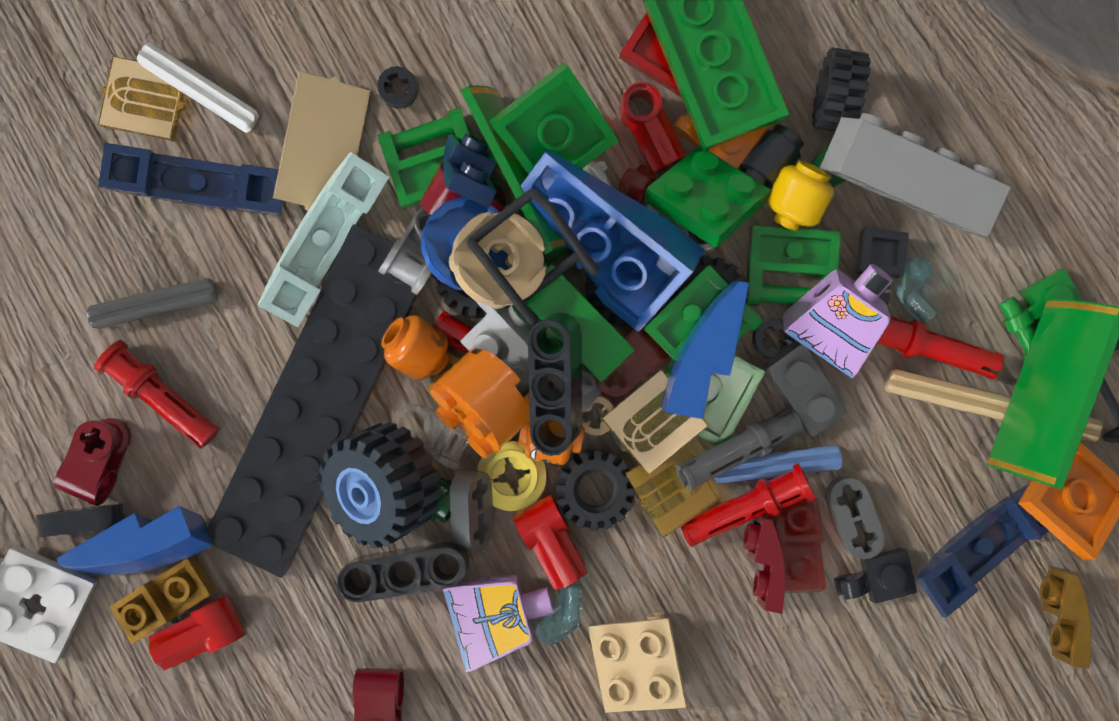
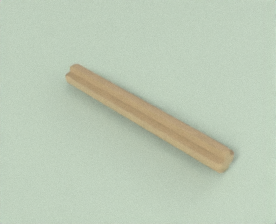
M897 369L890 370L885 381V390L889 393L1002 421L1011 399L1010 397ZM1089 417L1081 440L1097 442L1101 436L1102 422L1099 419Z

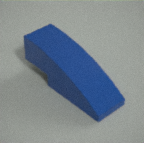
M741 281L731 282L711 302L692 328L679 351L668 378L661 405L665 412L703 419L712 373L731 376L749 283Z
M178 506L154 521L134 513L59 556L57 561L61 567L85 574H130L161 568L187 559L213 546V543L206 532L207 528L202 516Z

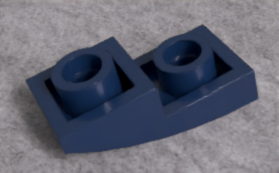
M466 133L462 139L449 134L445 144L443 159V177L446 188L489 208L497 192L489 180L497 163L487 151L489 145Z

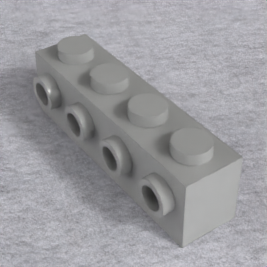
M862 113L860 119L841 117L820 166L821 170L963 232L984 237L989 236L1011 188L995 180L997 172L977 164H971L968 168L959 163L961 155L944 148L935 147V150L931 151L923 147L925 139L916 134L899 130L898 134H894L886 130L887 121L874 115Z

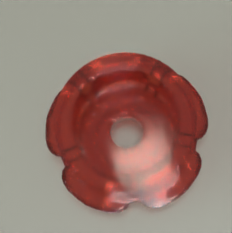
M643 164L639 165L636 171L629 168L624 173L618 191L642 205L645 204L646 189L656 181V175L646 171L647 167Z

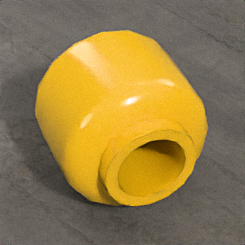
M798 161L796 166L789 165L784 167L780 171L767 199L769 207L776 213L774 221L793 231H797L800 225L806 227L817 225L835 194L834 188L829 182L831 175L804 161Z

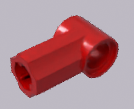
M637 82L628 87L619 105V117L622 123L629 128L652 175L673 166L686 157V154L662 107V97L658 89L648 82ZM634 98H642L650 105L651 112L644 116L636 115L630 109L629 101Z
M551 494L512 514L513 521L529 550L533 549L554 591L575 583L588 573L581 555L567 532L569 527Z
M228 594L190 613L191 616L148 636V650L154 663L158 664L165 671L205 651H208V653L215 652L244 637L246 632Z

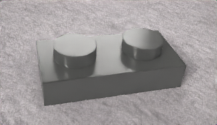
M797 340L762 365L789 408L800 417L804 431L812 438L848 413L808 348Z

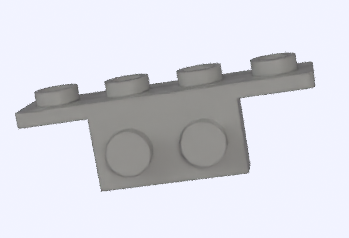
M477 302L487 314L460 342L469 351L472 348H476L477 354L482 349H485L508 365L521 380L515 387L524 398L529 393L528 337L534 325H530L514 304L500 309H493L486 304ZM546 332L547 339L552 345L563 347L556 337ZM582 368V412H584L601 394V389L596 385L593 376L586 369ZM548 374V382L551 380L563 393L565 386L562 379L555 374Z

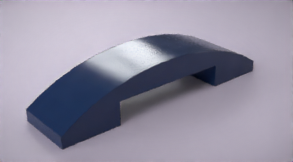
M104 143L99 188L170 202L261 214L281 215L283 205L282 200L273 199L279 169L241 164V166L157 154L150 149Z
M1029 484L1012 493L964 527L929 560L918 575V582L942 617L951 615L979 590L975 584L1027 540L1040 539L1049 532L1047 528L1018 504Z

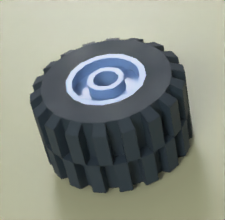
M396 423L375 424L331 445L332 448L326 450L323 455L325 462L320 464L319 473L322 479L319 480L320 490L324 493L325 498L323 501L325 507L329 508L332 514L331 518L335 524H339L342 527V532L349 538L353 536L356 543L363 546L369 544L371 548H380L383 545L386 547L432 519L431 515L437 512L439 504L436 500L441 498L442 490L437 485V481L440 480L439 470L434 469L432 462L435 460L431 452L427 453L424 450V443L419 437L413 438L411 431L404 426L398 429Z

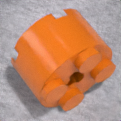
M472 348L433 384L430 390L432 397L440 405L435 410L438 418L451 430L459 427L468 436L467 441L470 446L484 458H487L492 452H498L530 420L529 393L524 398L515 387L521 381L520 378L501 359L485 349H482L477 354L476 348Z

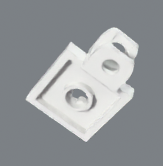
M14 545L9 548L5 558H0V642L56 664L61 659L97 585L98 579L82 572L61 567L58 562L20 546ZM35 594H39L42 596L40 604L46 607L45 612L30 613L25 605V599H30Z

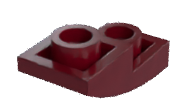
M766 516L755 518L753 524L747 523L743 538V548L748 550L747 556L755 563L763 564V569L757 570L754 576L753 596L757 597V603L765 611L782 614L785 597V572L782 549L772 520Z

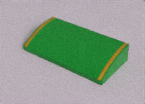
M467 86L460 91L515 198L518 199L525 193L521 185L529 174L489 122V120L504 110L507 105L500 92L492 87ZM531 201L521 208L527 221L540 234L545 247L543 252L550 263L572 252L560 234L552 232Z
M1047 299L987 461V466L1053 488L1063 489L1119 339V306L1079 300Z

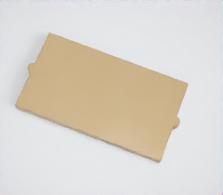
M303 71L298 72L273 199L302 205L308 211L350 152L358 156L370 90L342 83L336 76L328 79Z

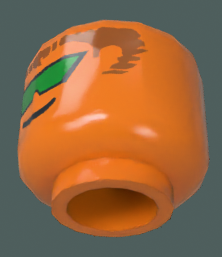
M418 315L408 316L405 319L402 317L396 319L386 330L381 342V346L384 348L385 361L415 381L424 380L432 374L438 375L445 368L449 360V353H447L448 338L446 334Z

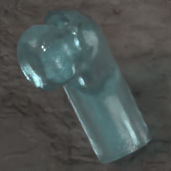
M915 258L906 262L905 275L898 278L896 295L911 315L925 324L938 313V310L923 294L925 280L932 274V267L926 259Z
M573 583L565 588H560L559 606L554 609L553 614L546 615L536 625L535 633L540 642L556 644L578 628L581 615L582 585Z

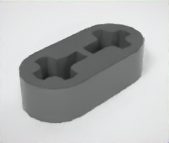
M465 467L455 474L450 486L452 538L456 545L477 552L487 546L493 532L492 484L488 473Z
M846 476L834 479L828 485L825 497L839 541L843 549L850 555L863 560L872 559L883 549L885 540L870 493L866 485L860 480ZM844 486L850 490L857 491V496L851 499L855 511L853 514H851L846 504L838 503L837 500L838 497L843 495L842 487ZM856 521H858L863 531L871 533L872 536L866 540L867 547L864 549L857 544H852V539L858 536L854 524Z

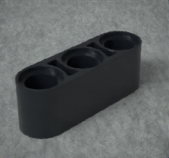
M562 312L553 313L534 325L528 337L530 436L536 449L550 456L559 455L566 451L581 433L583 425L581 329L574 317ZM548 326L560 330L564 338L563 347H556L549 342L546 335ZM548 374H555L562 379L565 386L563 393L551 389L547 380ZM548 421L559 422L564 427L566 436L558 437L554 435L549 429Z
M448 541L362 555L354 558L340 570L337 576V588L341 596L350 602H366L450 588L457 585L464 577L469 566V556L464 547ZM442 554L453 555L458 560L459 571L454 574L441 572L437 566V557ZM406 561L410 563L415 571L414 580H400L394 572L395 562ZM361 568L369 574L371 579L369 588H359L352 582L351 572L353 569Z

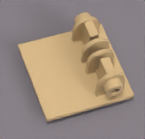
M663 612L650 614L647 616V620L588 626L605 713L688 707L670 618H665Z

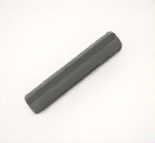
M204 278L90 305L86 313L90 326L102 329L215 302L218 300V290L213 279Z

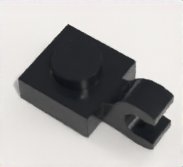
M868 227L863 228L860 231L856 273L862 274L870 264H874L891 278L899 279L905 275L909 233ZM890 285L879 296L886 305L889 304Z
M903 548L881 552L872 559H860L862 571L833 578L837 595H843L845 600L858 598L868 593L869 600L876 604L918 593L908 552Z

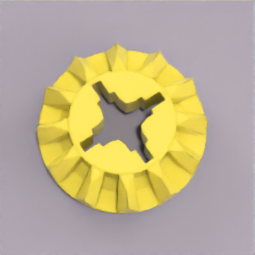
M508 441L498 452H492L487 458L482 457L477 467L478 471L488 473L491 478L492 506L504 511H518L533 504L541 496L546 484V467L544 462L529 459L525 455L524 447L518 446V441ZM506 457H509V461L515 469H530L529 473H525L523 477L518 479V494H515L514 488H511L509 482L493 481V479L498 478L499 475L505 472Z

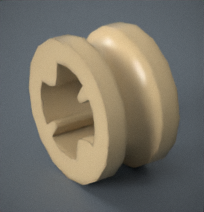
M598 396L593 402L602 404L601 410L607 409L608 414L614 410L611 402L603 397ZM592 404L585 411H590L592 409ZM583 419L582 427H585L587 434L603 435L611 429L605 420L600 421L599 428H591L588 426L591 421L584 422Z

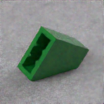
M544 259L543 267L546 265V275L555 267ZM562 274L526 302V305L540 321L553 313L559 312L567 313L576 319L581 329L582 366L600 382L635 351ZM548 326L547 329L564 345V338L560 330Z

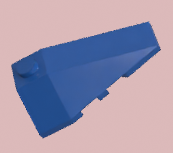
M549 149L543 154L521 185L524 192L530 189L538 190L557 208L599 267L600 272L597 276H593L579 262H576L575 265L578 269L584 268L597 287L595 293L602 303L638 332L690 276L705 251L704 248L669 220ZM532 199L531 202L552 232L559 233L572 253H575L549 214Z

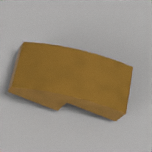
M193 555L155 579L140 586L109 606L131 644H134L212 595L217 589L196 555Z
M1048 566L1047 577L1042 580L1040 586V598L1042 601L1041 609L1058 616L1057 624L1052 627L1050 633L1052 656L1071 666L1089 669L1092 635L1089 609L1083 587L1076 574Z

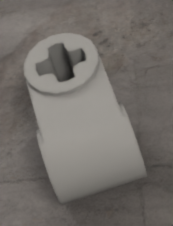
M420 209L415 214L401 238L397 239L378 270L383 275L390 273L410 285L411 292L418 295L432 273L427 268L421 252V233L430 216L424 209Z

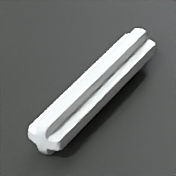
M146 43L139 52L137 60L142 67L243 132H250L256 125L259 115L255 109L153 43Z

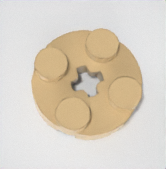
M486 212L471 219L460 230L454 240L452 253L449 256V266L458 284L467 295L481 304H486L490 308L500 309L513 305L512 301L467 246L468 238L499 214ZM513 214L481 239L478 244L489 257L490 249L495 253L504 250L508 254L505 259V263L509 267L508 270H504L501 267L498 269L522 300H524L537 290L545 276L546 265L543 267L544 258L542 254L545 247L540 234L534 226L523 217Z

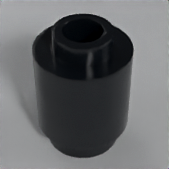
M776 124L772 130H766L742 161L740 167L746 175L771 190L780 171L786 166L795 165L801 157L799 151L804 143L792 130L783 125Z

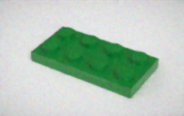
M642 0L703 151L787 118L789 112L743 0Z

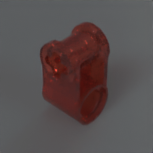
M643 328L639 332L633 329L624 338L635 351L617 367L624 373L620 378L624 384L621 388L618 385L607 387L604 381L607 380L608 376L600 382L593 375L596 385L600 388L603 396L614 398L627 394L670 357Z

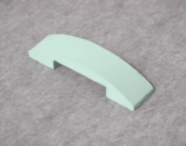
M350 152L323 187L292 236L262 293L258 306L299 327L319 294L320 289L318 285L340 251L351 226L357 223L362 213L367 215L389 176Z

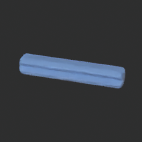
M832 445L773 452L764 457L757 455L713 479L716 483L720 484L778 477L792 471V466L796 463L800 464L804 473L838 470L842 468V454L839 447Z

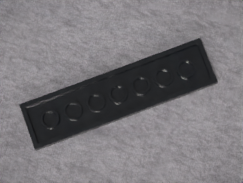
M354 224L346 236L206 531L213 546L280 578L287 574L324 495L319 485V480L322 479L319 473L320 464L325 462L323 455L326 450L332 448L331 445L353 434L386 364L384 348L381 346L383 336L396 319L408 317L418 296L411 292L410 285L390 273L383 275L378 272L395 243Z

